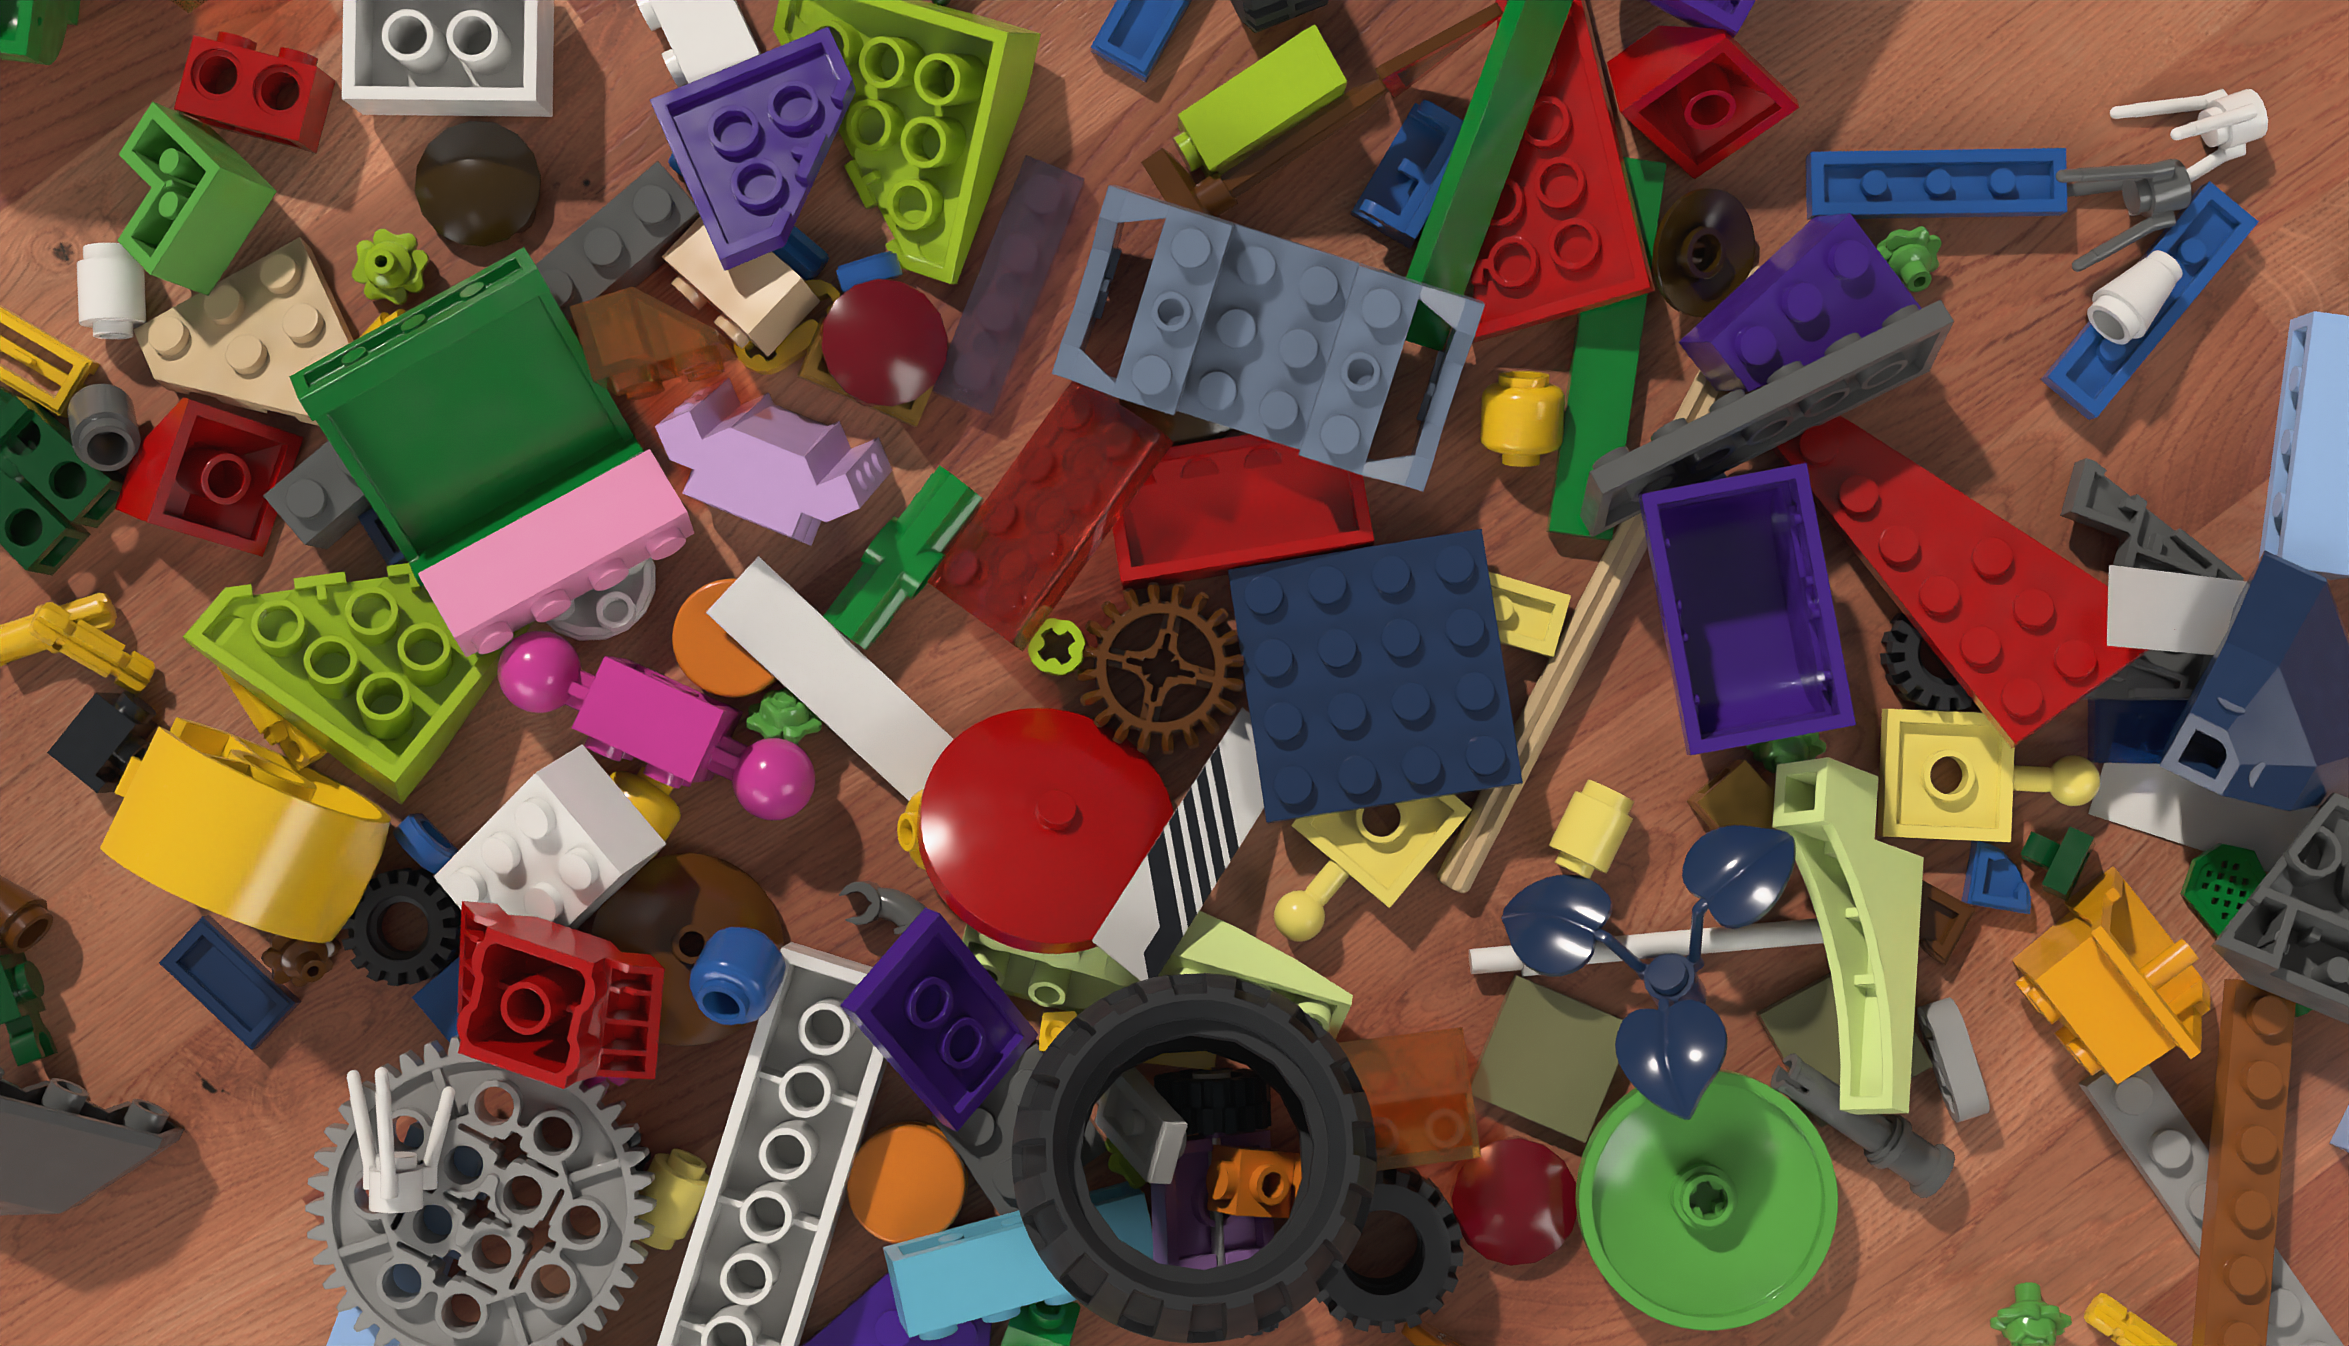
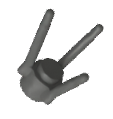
M2168 159L2151 164L2059 170L2055 176L2058 182H2074L2073 184H2067V197L2122 191L2123 200L2129 212L2132 214L2141 213L2142 216L2147 218L2074 260L2072 269L2080 272L2153 231L2175 226L2174 211L2187 208L2192 195L2189 174L2182 162L2177 159Z

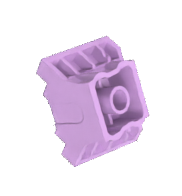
M730 378L697 390L690 398L684 400V403L676 407L672 413L655 426L669 460L692 469L682 494L812 546L821 521L828 522L860 509L893 471L879 437L851 449L840 421L831 425L814 421L775 405L769 393L741 405Z

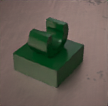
M2070 826L2061 845L2031 831L2020 855L2023 860L2048 870L2042 882L2044 891L2068 901L2096 844L2093 836Z

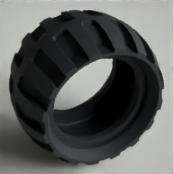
M1178 974L1149 978L1117 990L1086 1008L1057 1035L1038 1061L1023 1092L1013 1132L1012 1175L1016 1201L1028 1236L1045 1266L1075 1299L1096 1315L1130 1332L1168 1342L1210 1343L1244 1337L1279 1323L1308 1304L1333 1280L1354 1250L1370 1211L1376 1183L1377 1150L1371 1108L1366 1093L1341 1046L1329 1032L1305 1013L1299 1005L1273 990L1271 991L1236 977L1221 974ZM1207 1051L1247 1065L1281 1096L1299 1133L1302 1179L1288 1221L1265 1247L1248 1259L1207 1270L1157 1263L1119 1240L1091 1202L1081 1162V1148L1093 1107L1123 1072L1162 1053Z

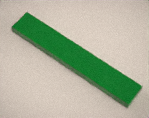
M1573 0L1507 1L1406 278L1464 295ZM1418 299L1405 341L1437 351L1443 350L1452 326Z
M1623 157L1651 272L1653 246L1657 233L1666 163ZM1648 293L1578 313L1564 406L1563 441L1558 448L1546 532L1604 541L1612 540L1614 527L1592 537L1581 519L1580 513L1589 472L1594 470L1593 464L1606 453L1619 447H1626Z

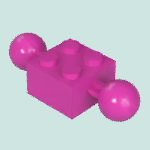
M541 630L530 631L517 636L505 647L500 656L497 667L498 682L502 692L512 704L533 713L554 711L564 705L579 711L571 728L588 735L584 744L586 748L619 762L622 758L632 761L634 757L645 761L647 765L643 773L661 783L679 789L681 785L690 787L694 782L712 781L714 775L717 774L732 781L735 796L747 812L755 817L771 821L783 820L794 816L806 806L813 794L815 787L814 767L808 755L798 745L781 738H767L747 746L731 739L743 711L630 659L604 656L596 676L581 670L579 656L566 639L555 633Z

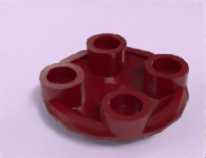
M875 279L854 285L833 303L828 315L820 325L821 349L829 373L846 393L852 395L856 402L863 406L874 407L880 405L893 407L916 400L936 383L946 363L948 336L941 314L924 293L901 281Z
M1510 1136L1504 1140L1494 1141L1474 1152L1458 1172L1456 1182L1453 1184L1450 1192L1453 1213L1459 1223L1466 1243L1486 1259L1509 1266L1536 1263L1556 1252L1573 1231L1577 1216L1576 1181L1564 1160L1544 1144L1529 1141L1521 1136Z

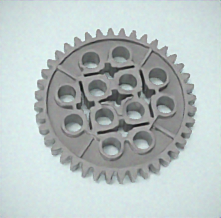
M459 1035L451 1038L448 1055L439 1042L434 1040L424 1045V1062L412 1050L399 1056L402 1073L388 1063L381 1066L388 1069L394 1151L416 1153L417 1165L423 1163L443 1089L448 1086L455 1089V1098L438 1162L437 1189L423 1190V1208L417 1211L405 1212V1214L378 1213L369 1210V1197L366 1190L363 1189V1164L351 1102L349 1100L338 1108L349 1125L333 1123L326 1127L324 1133L337 1147H324L315 1152L314 1158L323 1166L329 1168V1171L316 1173L308 1178L307 1184L316 1190L324 1192V1196L305 1205V1211L324 1217V1222L308 1231L307 1237L318 1241H327L328 1247L313 1258L315 1265L334 1264L336 1269L322 1284L324 1289L344 1286L348 1292L337 1305V1310L342 1312L358 1306L362 1313L358 1317L353 1329L356 1332H360L376 1324L380 1329L376 1335L374 1346H385L393 1338L400 1342L399 1346H564L562 1338L573 1346H582L587 1340L583 1324L600 1331L607 1323L606 1316L600 1306L618 1311L625 1301L615 1286L632 1288L639 1277L625 1264L644 1263L649 1252L633 1241L649 1238L655 1226L647 1221L638 1218V1215L653 1211L657 1205L656 1199L640 1195L638 1191L651 1184L655 1179V1174L647 1171H636L635 1165L650 1152L648 1147L629 1148L627 1141L640 1128L638 1123L619 1126L615 1121L625 1108V1102L622 1100L607 1106L601 1102L609 1087V1083L606 1080L592 1086L590 1089L584 1085L585 1080L578 1081L566 1089H561L459 1054L458 1050L461 1041ZM366 1080L362 1083L366 1098L376 1154H379L375 1098L376 1085ZM489 1087L503 1088L511 1095L514 1109L510 1118H496L487 1111L484 1104V1096ZM400 1116H410L420 1122L424 1130V1139L420 1147L406 1146L399 1140L396 1134V1123ZM545 1118H562L570 1125L573 1139L569 1147L556 1148L546 1142L542 1134V1125ZM516 1132L523 1137L520 1141V1148L528 1154H520L511 1162L503 1157L506 1152V1146L499 1142L498 1139L505 1140L512 1133ZM458 1146L473 1147L479 1152L483 1160V1169L480 1176L470 1177L458 1171L454 1164V1153ZM525 1175L532 1177L538 1182L542 1190V1199L539 1205L526 1206L516 1200L512 1193L514 1177ZM562 1190H564V1195L549 1222L551 1227L548 1231V1237L556 1243L548 1242L542 1249H539L530 1258L523 1274L518 1279V1275L533 1248L531 1243L534 1234L526 1227L534 1228L540 1221H543L551 1213ZM481 1192L491 1197L488 1201V1208L491 1212L484 1219L474 1214L477 1209V1203L473 1199ZM435 1204L442 1206L449 1212L453 1225L450 1234H436L427 1228L423 1215L426 1205ZM584 1205L595 1210L601 1221L600 1232L589 1236L577 1232L570 1222L571 1208ZM494 1234L504 1238L511 1247L512 1256L510 1262L496 1264L488 1260L482 1251L481 1243L483 1236ZM451 1250L461 1254L458 1265L463 1269L453 1278L443 1273L446 1262L439 1258L444 1257ZM395 1264H408L418 1271L422 1283L420 1292H405L397 1286L393 1276ZM549 1264L562 1267L570 1277L569 1291L557 1294L547 1290L540 1281L541 1267ZM464 1293L472 1296L478 1302L481 1312L478 1321H462L455 1315L451 1304L454 1294Z

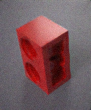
M219 31L216 41L193 35L174 110L211 127L317 154L336 82L317 67L318 58L285 47H280L278 56L255 51L256 42L228 32ZM236 67L237 81L234 87L224 94H217L216 81L218 76L224 70ZM298 83L299 97L296 103L288 109L278 110L277 96L280 90L288 84Z

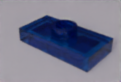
M2088 700V760L2092 763L2160 764L2167 737L2188 700Z

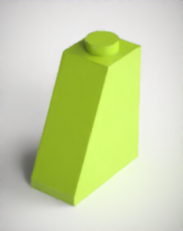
M1316 25L1302 31L1178 114V129L1181 134L1174 137L1173 141L1181 158L1191 172L1200 167L1206 178L1216 171L1221 175L1344 95L1347 80Z

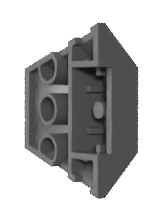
M2334 792L2323 802L2211 947L2248 984L2346 1024H2349V798Z

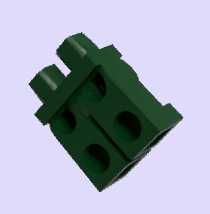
M0 386V545L26 571L53 576L91 535L82 525L98 528L113 512L125 477L117 470L101 471L84 463L73 449L70 430L56 420L55 416L39 403L18 397Z

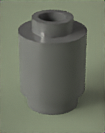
M93 384L82 388L72 397L68 405L67 414L73 449L79 459L92 468L101 471H114L127 465L136 455L140 446V434L134 404L129 395L122 389L110 384Z

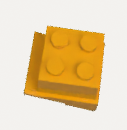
M2113 866L2069 898L2068 901H2065L2064 904L2070 912L2012 959L2013 963L2023 974L2021 978L2014 982L2034 1009L2038 1013L2041 1012L2051 1025L2057 1020L2061 1022L2063 1026L2054 1032L2055 1036L2078 1064L2081 1063L2091 1076L2102 1070L2118 1085L2176 1046L2181 1048L2190 1059L2201 1052L2202 1015L2210 1010V987L2192 966L2199 958L2182 938L2176 943L2173 942Z

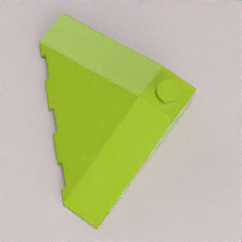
M779 0L773 31L781 46L829 27L850 72L856 92L838 131L854 160L845 164L844 167L866 209L878 206L895 239L885 244L887 250L897 253L900 266L903 269L945 283L957 284L1027 97L1041 33L921 0Z
M409 563L387 566L388 577L347 582L345 572L293 578L294 590L254 595L251 584L225 587L183 636L184 640L347 768L399 804L406 800L440 758L497 675L498 662L505 647L514 638L526 633L533 623L531 622L514 631L513 638L498 650L487 654L476 652L466 658L424 585L420 587L416 581Z

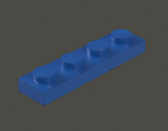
M2066 148L1810 152L1806 156L1807 220H1812L1815 216L1850 213L1854 219L2061 216L2067 212V183L2058 182L2055 176L2059 170L2067 169Z
M2210 181L2199 187L2191 197L2188 207L2181 209L2175 216V226L2165 228L2138 261L2140 262L2142 259L2147 258L2153 251L2159 250L2173 257L2183 272L2181 279L2176 283L2144 336L2138 339L2132 338L2127 344H2116L2099 334L2090 321H2088L2040 379L2088 420L2099 416L2258 224V220Z

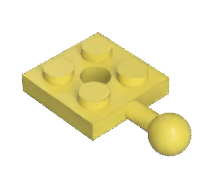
M1882 709L1877 836L2011 842L2013 791L2050 792L2058 802L2064 805L2081 806L2091 801L2098 793L2100 775L2090 760L2076 755L2059 759L2051 768L2015 766V747L2011 748L1983 713ZM1947 756L1959 764L1962 771V779L1954 791L1943 794L1933 786L1930 772L1937 760Z
M1455 795L1398 803L1395 805L1400 812V824L1395 832L1385 837L1374 836L1366 830L1363 824L1365 809L1296 819L1291 826L1326 854L1330 860L1307 886L1305 891L1289 892L1278 901L1274 911V921L1278 931L1287 939L1298 942L1307 941L1315 937L1324 925L1325 911L1323 906L1327 904L1350 875L1390 908L1472 809Z

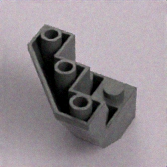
M0 1068V1216L8 1214H60L79 1206L179 1141L184 1128L167 1121L169 1113L162 1107L149 1101L133 1099L132 1103L127 1101L104 1109L86 1100L89 1093L84 1088L70 1081L52 1078L50 1082L44 1081L20 1088L2 1079L5 1072Z

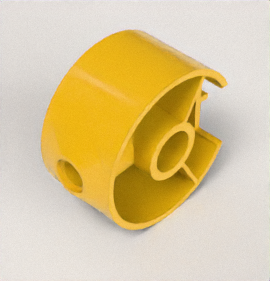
M176 717L170 731L158 727L143 760L134 756L131 757L114 792L124 797L100 849L115 862L144 880L211 912L280 936L308 942L325 943L332 941L356 910L383 854L391 818L374 802L335 779L308 766L298 771L291 760L285 755L231 733Z

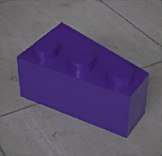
M1850 213L1815 216L1678 343L1716 391L1742 389L1744 392H1749L1767 384V379L1787 364L1801 361L1803 366H1806L1824 357V352L1829 346L1849 334L1859 333L1861 338L1881 329L1882 323L1889 316L1906 306L1915 304L1919 310L1922 308Z

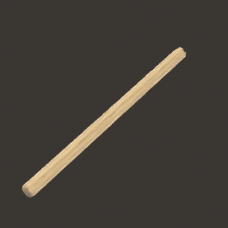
M1760 266L1755 267L1749 273L1748 277H1750ZM1699 370L1674 420L1685 418L1690 423L1710 413V406L1726 395L1728 391H1716ZM1641 513L1618 525L1612 540L1606 548L1558 641L1554 657L1549 658L1514 725L1523 784L1480 791L1471 808L1472 811L1468 814L1437 873V879L1445 886L1459 893H1466L1470 890L1648 547Z

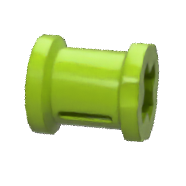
M1049 618L1040 622L1032 630L1028 654L1032 663L1040 671L1052 676H1065L1074 672L1083 663L1085 657H1082V651L1086 641L1081 630L1073 622ZM1053 630L1060 637L1068 633L1073 636L1075 642L1068 647V652L1072 658L1067 663L1061 664L1056 658H1051L1047 661L1042 658L1040 652L1047 647L1046 640L1044 639L1047 632Z

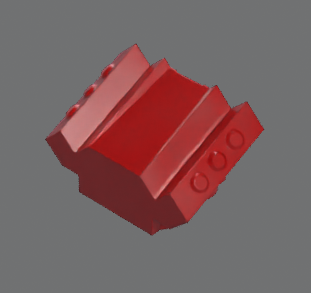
M462 901L457 1013L459 1014L457 1032L461 1041L458 1053L561 1089H566L578 1081L593 1077L655 1079L665 968L651 954L621 952L609 940L534 916L508 915L496 903Z

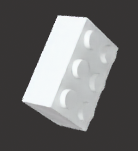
M343 0L342 99L362 115L552 117L554 0Z
M580 745L537 771L444 865L434 878L460 909L462 901L496 903L508 915L539 917L577 930L607 899L616 893L656 855L666 843L583 745Z

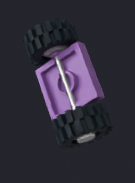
M1222 1068L1220 1070L1200 1069V1071L1181 1070L1180 1072H1167L1156 1075L1154 1077V1088L1188 1124L1186 1135L1199 1133V1135L1187 1137L1184 1153L1177 1160L1171 1184L1151 1183L1153 1260L1160 1264L1207 1270L1252 1257L1274 1237L1273 1217L1235 1216L1207 1210L1208 1191L1206 1175L1211 1165L1213 1144L1271 1148L1270 1130H1265L1268 1126L1272 1125L1270 1086L1252 1069L1244 1068L1233 1070V1068ZM1279 1323L1250 1335L1258 1336L1263 1335V1332H1272L1275 1328H1278Z

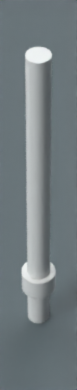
M1817 918L1756 923L1736 929L1723 926L1703 928L1701 954L1824 943ZM1691 929L1614 937L1639 959H1651L1663 954L1672 953L1685 956L1689 955ZM1596 941L1594 954L1587 964L1623 960L1606 945ZM1511 945L1469 949L1471 974L1521 970L1522 976L1541 975L1524 965Z

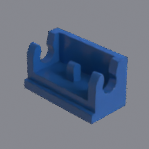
M1423 99L1420 105L1414 103L1350 215L1411 249L1428 219L1464 120L1430 101Z

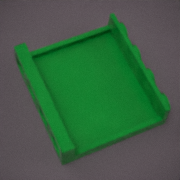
M524 247L289 376L299 402L312 421L316 420L408 561L420 587L424 585L418 575L421 571L644 452L550 292L540 271Z

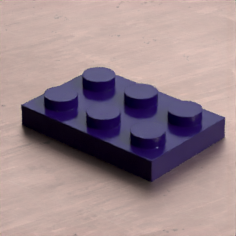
M926 907L840 1005L943 1125L956 1132L959 1131L1038 1036V1033L940 913Z

